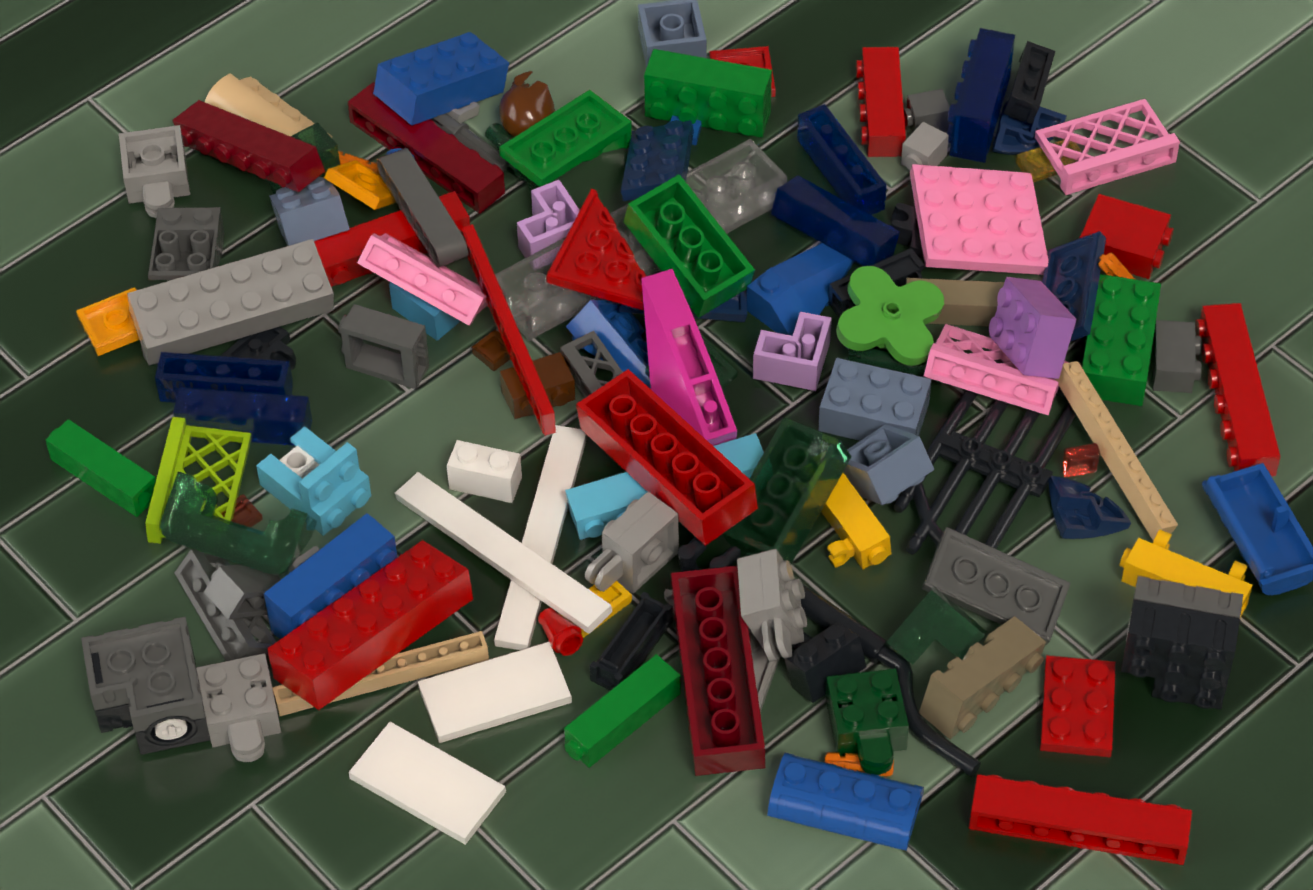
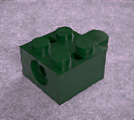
M896 668L827 677L826 704L836 753H840V756H845V753L858 754L861 767L866 773L874 775L886 773L893 764V751L907 750L909 725Z

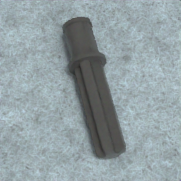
M447 113L434 117V120L439 122H435L439 128L448 134H453L459 142L469 149L476 150L486 161L497 165L503 172L508 168L509 163L499 156V151L472 133L467 124H460Z

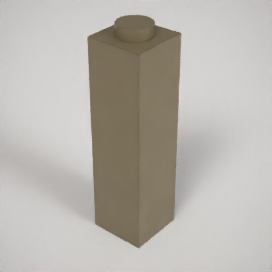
M907 278L906 284L918 280L927 281L936 285L941 290L944 296L941 314L936 320L928 324L989 327L990 321L995 317L997 310L998 292L1004 286V282L921 278Z

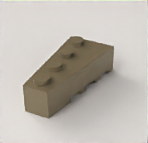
M1014 616L991 632L985 639L984 646L977 642L969 648L963 660L958 656L951 660L944 674L939 669L931 674L919 714L949 739H952L959 731L967 732L982 711L988 713L994 708L1002 693L1005 691L1008 693L1012 692L1027 671L1033 673L1039 668L1044 660V657L1041 655L1046 641Z

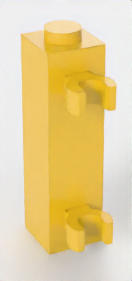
M828 451L799 466L801 483L793 484L786 489L790 496L787 500L794 510H798L812 499L841 540L827 546L830 552L828 558L835 568L842 566L853 556L860 567L865 569L871 565L882 563L892 554L889 534Z
M1160 529L1153 543L1138 537L1133 548L1127 547L1119 564L1120 567L1124 568L1121 582L1136 587L1137 577L1143 576L1154 580H1165L1193 587L1199 586L1227 593L1243 594L1240 618L1248 605L1252 584L1244 582V574L1248 566L1235 561L1229 574L1220 572L1168 550L1170 547L1168 543L1172 534Z

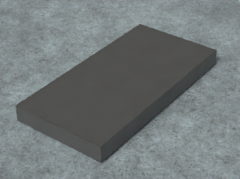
M946 527L922 589L1001 625L1015 616L1046 641L1045 645H1047L1051 640L1071 583Z

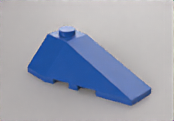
M832 238L769 268L747 286V311L774 332L793 336L800 312L820 315L824 307L828 306L830 283L846 276L856 259V254L835 238Z
M590 300L566 326L572 333V340L595 331L622 372L629 369L651 389L647 343L641 336L645 330L632 313L619 312V303L609 300ZM592 343L582 348L596 356L597 350Z

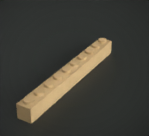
M1078 361L1064 363L1059 379L1055 380L1059 382V387L1150 537L1154 540L1159 529L1172 534L1178 526L1176 520Z
M480 631L398 653L330 703L489 660L488 647L483 632ZM284 685L272 687L279 716L313 708L311 704Z

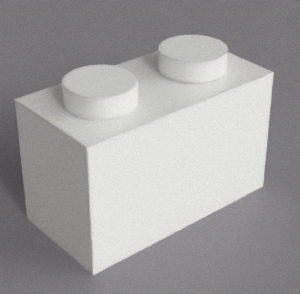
M457 440L447 463L449 489L513 503L522 479L520 454Z

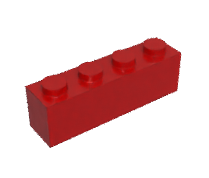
M863 47L862 60H856V77L862 78V82H858V100H864V104L859 105L860 122H865V126H861V145H867L868 157H902V145L906 141L899 47Z

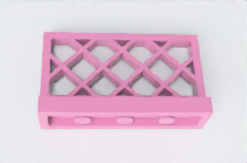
M1146 99L1035 131V139L1061 179L1060 188L1065 195L1175 163L1180 144L1175 133L1168 134ZM1142 111L1146 119L1143 122L1131 118L1129 115ZM1108 120L1120 123L1117 130L1101 124ZM1124 125L1140 129L1138 136L1122 132ZM1083 128L1092 131L1090 138L1075 134L1074 131ZM1145 131L1159 136V138L1152 140L1142 137ZM1097 133L1113 138L1110 144L1094 139ZM1055 136L1065 140L1062 146L1050 143L1047 138ZM1117 140L1134 144L1125 148L1115 146ZM1069 142L1084 145L1083 152L1067 148ZM1090 148L1106 152L1095 157L1087 154ZM1065 156L1078 160V162L1064 166L1061 158Z
M375 233L372 234L357 262L469 326L473 323L476 315L488 306L485 300L486 295L482 293L478 284L445 266L438 268L431 258L386 233L382 236H378Z
M945 324L937 342L933 343L924 372V377L1045 415H1049L1059 389V382L1054 378L1023 375L992 338ZM951 338H954V339H957V340H960V341L954 342ZM982 348H986L992 351H984ZM964 350H971L973 353L967 354ZM1001 359L1004 363H996L994 360Z

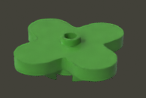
M863 266L856 269L852 273L848 284V294L856 306L843 312L839 318L836 328L839 341L847 348L855 351H865L876 346L885 348L895 360L904 365L916 366L926 362L934 340L925 325L936 320L941 314L944 305V296L941 290L936 285L922 280L913 281L898 287L890 276L878 267Z

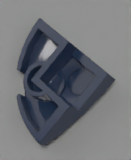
M1006 101L1000 116L992 151L1008 155L1030 153L1031 150L1040 146L1035 139V131L1064 123L1067 115L1040 106L1031 124L1004 114L1008 103ZM1055 136L1047 138V140L1050 142Z
M1050 476V500L1061 538L1085 539L1105 536L1128 529L1131 521L1117 504L1108 497L1102 500L1100 496L1090 492L1091 488L1089 486L1067 478Z

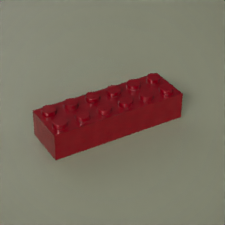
M738 566L671 573L672 597L695 776L766 768L765 743L748 625L741 617Z

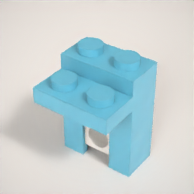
M303 427L290 438L296 447L284 457L278 460L270 454L256 465L260 486L324 536L331 529L339 527L355 509L363 507L371 497L369 476L359 469L356 448L347 442L336 451L309 429Z

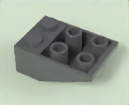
M221 207L158 208L148 273L149 280H174L218 267L222 257L225 237Z

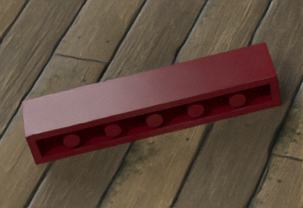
M372 82L347 101L350 123L388 150L407 148L414 155L415 161L425 176L449 193L455 191L460 201L480 214L505 194L504 172L500 167L486 161L476 150L469 149L463 145L453 134L443 131L431 119L415 125L409 124L373 94L375 82Z
M198 100L172 120L174 126L180 125L185 147H190L204 155L212 156L223 163H229L242 171H248L262 179L270 180L281 187L300 192L325 172L316 146Z

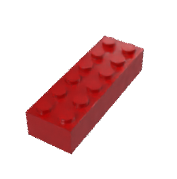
M629 369L576 404L581 430L647 492H650L678 513V521L705 546L758 509L755 484Z
M424 540L420 541L267 648L274 679L320 710L472 601L473 594L469 570Z

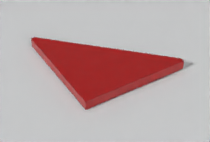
M591 188L546 275L547 283L644 310L641 278L647 276L637 264L632 250L625 238H622L617 230L615 221L607 208L603 206L597 191Z

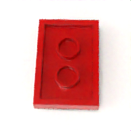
M1046 655L1040 751L1111 757L1116 662Z

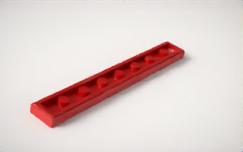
M474 225L462 227V236L468 248V261L482 293L486 295V303L540 429L545 436L556 433L555 412Z

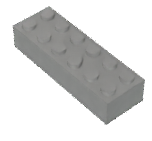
M313 239L127 293L129 311L148 365L330 312L334 309V293Z

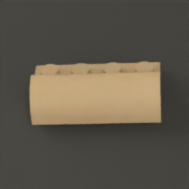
M230 73L221 78L211 88L205 99V103L316 146L317 151L331 146L332 136L251 76L239 80Z

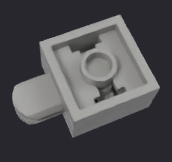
M180 125L119 133L123 179L129 204L144 202L148 215L157 218L158 208H174V197L190 195L186 155Z
M650 492L644 494L639 500H633L618 519L611 520L602 531L603 553L588 565L585 571V579L589 583L595 584V587L602 592L607 590L617 580L623 587L634 594L678 554V513Z
M777 549L737 559L741 617L764 649L770 662L779 660L780 654L783 658L792 657V645L804 642L803 628L807 627L806 614L801 607V599L805 598L802 581L799 578L795 579L789 561H784Z
M265 653L197 667L212 748L230 744L231 751L238 761L252 762L259 759L265 749L264 736L281 733Z

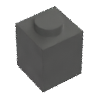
M943 89L907 95L904 119L905 126H910L912 133L922 122L942 132L950 130L951 108Z

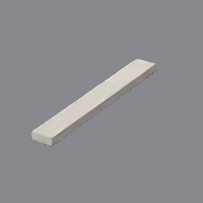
M555 425L556 433L552 434L522 540L523 545L551 564H553L568 509L565 490L574 487L587 440V434L581 429ZM512 580L494 643L497 647L523 650L530 647L542 601Z
M419 472L395 492L396 499L588 634L612 613L611 604Z

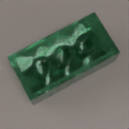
M784 417L749 478L755 484L758 509L728 529L722 536L731 547L736 546L740 551L749 555L777 549L784 561L788 560L791 565L852 456L839 439Z

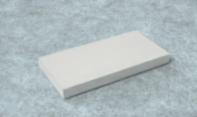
M550 642L418 681L421 696L439 743L572 703V696Z
M392 722L387 724L349 771V778L465 845L506 793L504 785Z

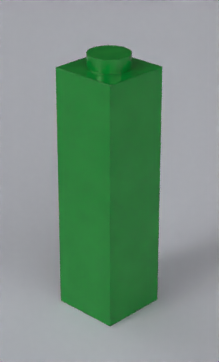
M68 419L59 428L54 429L45 440L50 459L135 517H138L150 506L156 483L155 476Z
M654 655L564 728V746L567 753L574 760H581L588 768L593 766L681 694V675L660 656Z

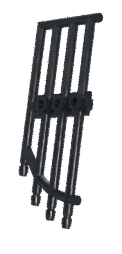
M1001 359L994 360L996 363H1004ZM1059 387L1056 395L1067 399ZM965 390L927 450L932 465L935 464L938 457L956 463L935 500L929 506L922 481L915 486L905 489L895 501L894 510L902 513L908 507L910 501L914 499L920 519V524L907 543L906 551L914 555L919 551L928 535L938 547L943 532L936 522L968 470L976 471L987 477L954 529L961 534H968L998 482L1017 488L984 543L997 549L1029 495L1040 497L1048 486L1053 472L1045 469L1076 417V413L1070 403H1068L1034 462H1028L1016 457L1015 454L1040 413L1028 409L1004 449L999 450L986 445L985 442L1009 403L996 399L974 437L969 438L955 432L978 393Z

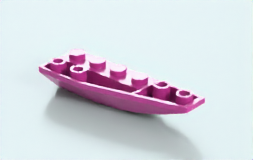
M673 269L641 278L651 390L713 446L737 439V429L715 369Z

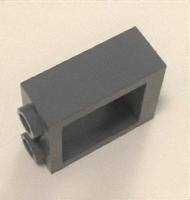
M354 304L348 315H344L339 324V333L342 336L343 343L341 351L345 357L346 368L417 390L429 368L425 325ZM363 339L399 350L401 354L365 344Z

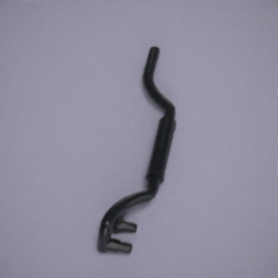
M696 537L678 550L679 565L682 572L701 570L696 560L707 547ZM732 546L723 555L713 558L710 562V569L733 566V563L741 555L740 549ZM803 584L805 598L801 599V607L804 609L806 617L823 629H827L836 622H840L860 637L864 657L873 663L881 662L890 669L896 668L909 730L925 746L972 777L978 771L981 762L933 730L919 714L914 699L913 671L910 663L903 656L889 648L890 643Z

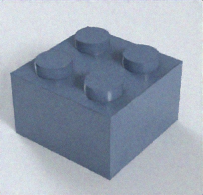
M671 0L638 4V31L646 68L653 49L706 58L707 40L697 0Z
M323 177L316 178L300 192L283 187L277 190L276 194L269 196L279 230L288 246L311 239L316 241L350 230L338 191L333 183Z
M887 424L834 458L859 495L881 505L895 501L901 492L910 486L921 483L927 474L935 470L920 436Z

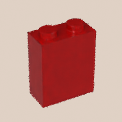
M1098 194L1080 238L1100 231L1106 237L1105 255L1113 253L1132 275L1150 279L1153 269H1159L1165 253L1162 247L1163 245L1169 246L1174 229L1169 227L1171 214Z

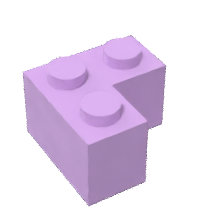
M560 180L531 190L533 216L517 222L518 247L532 268L556 258L580 211Z
M800 312L793 336L761 330L753 355V379L816 391L830 345L831 317Z

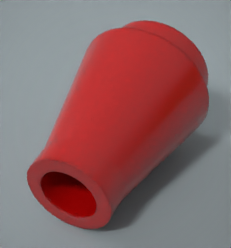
M547 608L540 613L538 622L543 627L556 653L568 656L579 650L583 643L581 629L577 625L558 614L553 608Z

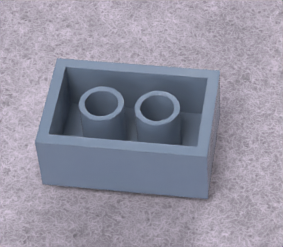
M836 358L820 405L818 431L861 441L887 424L919 436L929 405L931 379Z

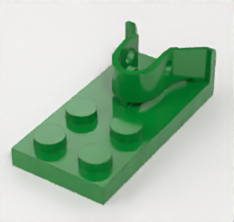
M588 90L499 147V156L541 187L551 183L580 163L597 158L602 153L621 148L628 149L631 140L632 121L594 92Z

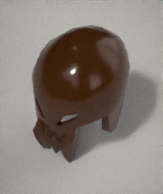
M532 71L522 73L514 78L511 89L503 95L499 105L500 121L504 129L512 137H516L555 112L554 102L546 83L536 81L531 86L529 83L525 84L524 81L533 73Z

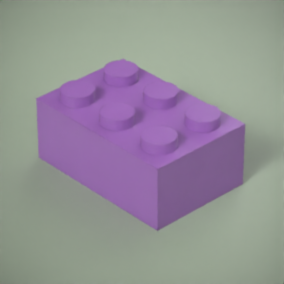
M1006 277L1004 286L998 292V306L995 317L991 319L989 324V336L1023 375L1059 379L1077 319L1041 281Z

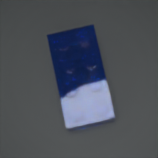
M980 28L977 39H971L968 49V57H971V59L964 61L961 78L964 81L957 83L954 99L958 101L956 104L951 103L948 114V122H953V125L950 124L947 131L949 135L948 143H951L950 156L986 163L1011 78L1016 35Z

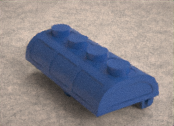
M1264 463L1222 476H1210L1208 480L1202 482L1203 490L1211 500L1222 523L1230 533L1241 556L1246 561L1264 594L1277 595L1313 581V546Z
M785 752L772 787L767 816L907 851L923 797L924 787Z

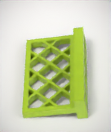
M172 417L145 522L148 542L161 544L162 538L227 545L252 439L251 433L186 425L185 418ZM192 437L207 439L210 444L196 451L190 443ZM228 442L242 443L241 449L230 455L222 446ZM216 450L223 459L209 466L202 457ZM197 461L203 470L189 477L184 468ZM229 465L234 470L235 475L222 481L215 472ZM210 476L216 483V486L203 493L196 483ZM190 487L197 497L183 504L177 495ZM223 492L229 500L216 508L209 499ZM203 503L210 512L196 520L189 510ZM182 514L190 522V524L183 528L170 527L171 521ZM216 518L221 523L222 530L221 533L207 532L202 526Z

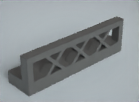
M595 331L560 347V353L575 380V386L584 398L608 383L595 377L597 368L610 370L613 373L612 379L623 373ZM592 343L597 353L595 359L581 356L578 350Z
M191 549L174 573L224 659L230 661L264 653L266 656H269L267 648L276 643L261 616L227 619L204 593L211 581V575L216 570L210 563H215L217 568L230 565L223 552ZM253 636L261 640L262 643H257Z

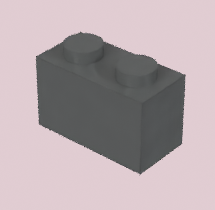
M1156 320L1152 344L1153 391L1192 393L1194 380H1200L1201 361H1196V355L1200 354L1201 336H1195V322Z
M266 562L219 566L211 575V581L204 593L227 619L268 615L264 593L278 583L281 578Z

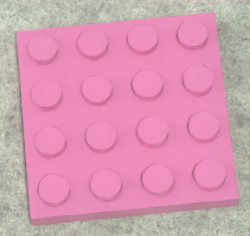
M912 164L909 173L925 267L1044 275V270L1048 267V255L1031 173Z

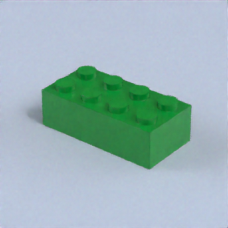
M653 49L644 74L645 117L671 121L672 116H678L682 122L691 120L692 124H694L696 120L702 121V127L763 138L771 113L772 70Z
M680 174L628 204L623 222L662 272L673 269L689 307L698 318L747 289V286L752 281L755 269Z
M1100 274L1090 335H1087L1082 369L1101 400L1143 406L1162 283Z

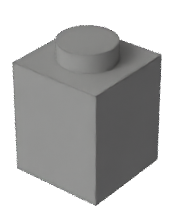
M922 122L902 145L901 165L911 170L912 164L938 166L947 156L949 135Z

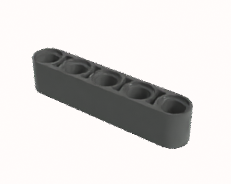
M404 148L377 158V167L384 183L434 264L439 268L468 257V248L464 237L410 151Z

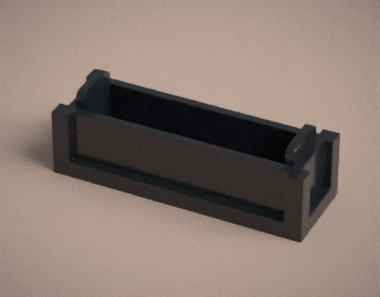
M1027 41L1019 59V69L1004 114L1023 122L1033 123L1042 101L1055 55L1054 50Z
M912 248L871 265L884 270L898 287L906 285L907 278L922 279L921 271L925 267ZM851 275L832 282L829 286V305L839 318L843 312L856 306L848 294V284Z
M643 591L640 595L639 604L597 662L593 661L591 663L590 680L611 691L640 668L673 622V605L668 603L664 605L650 598L649 594Z

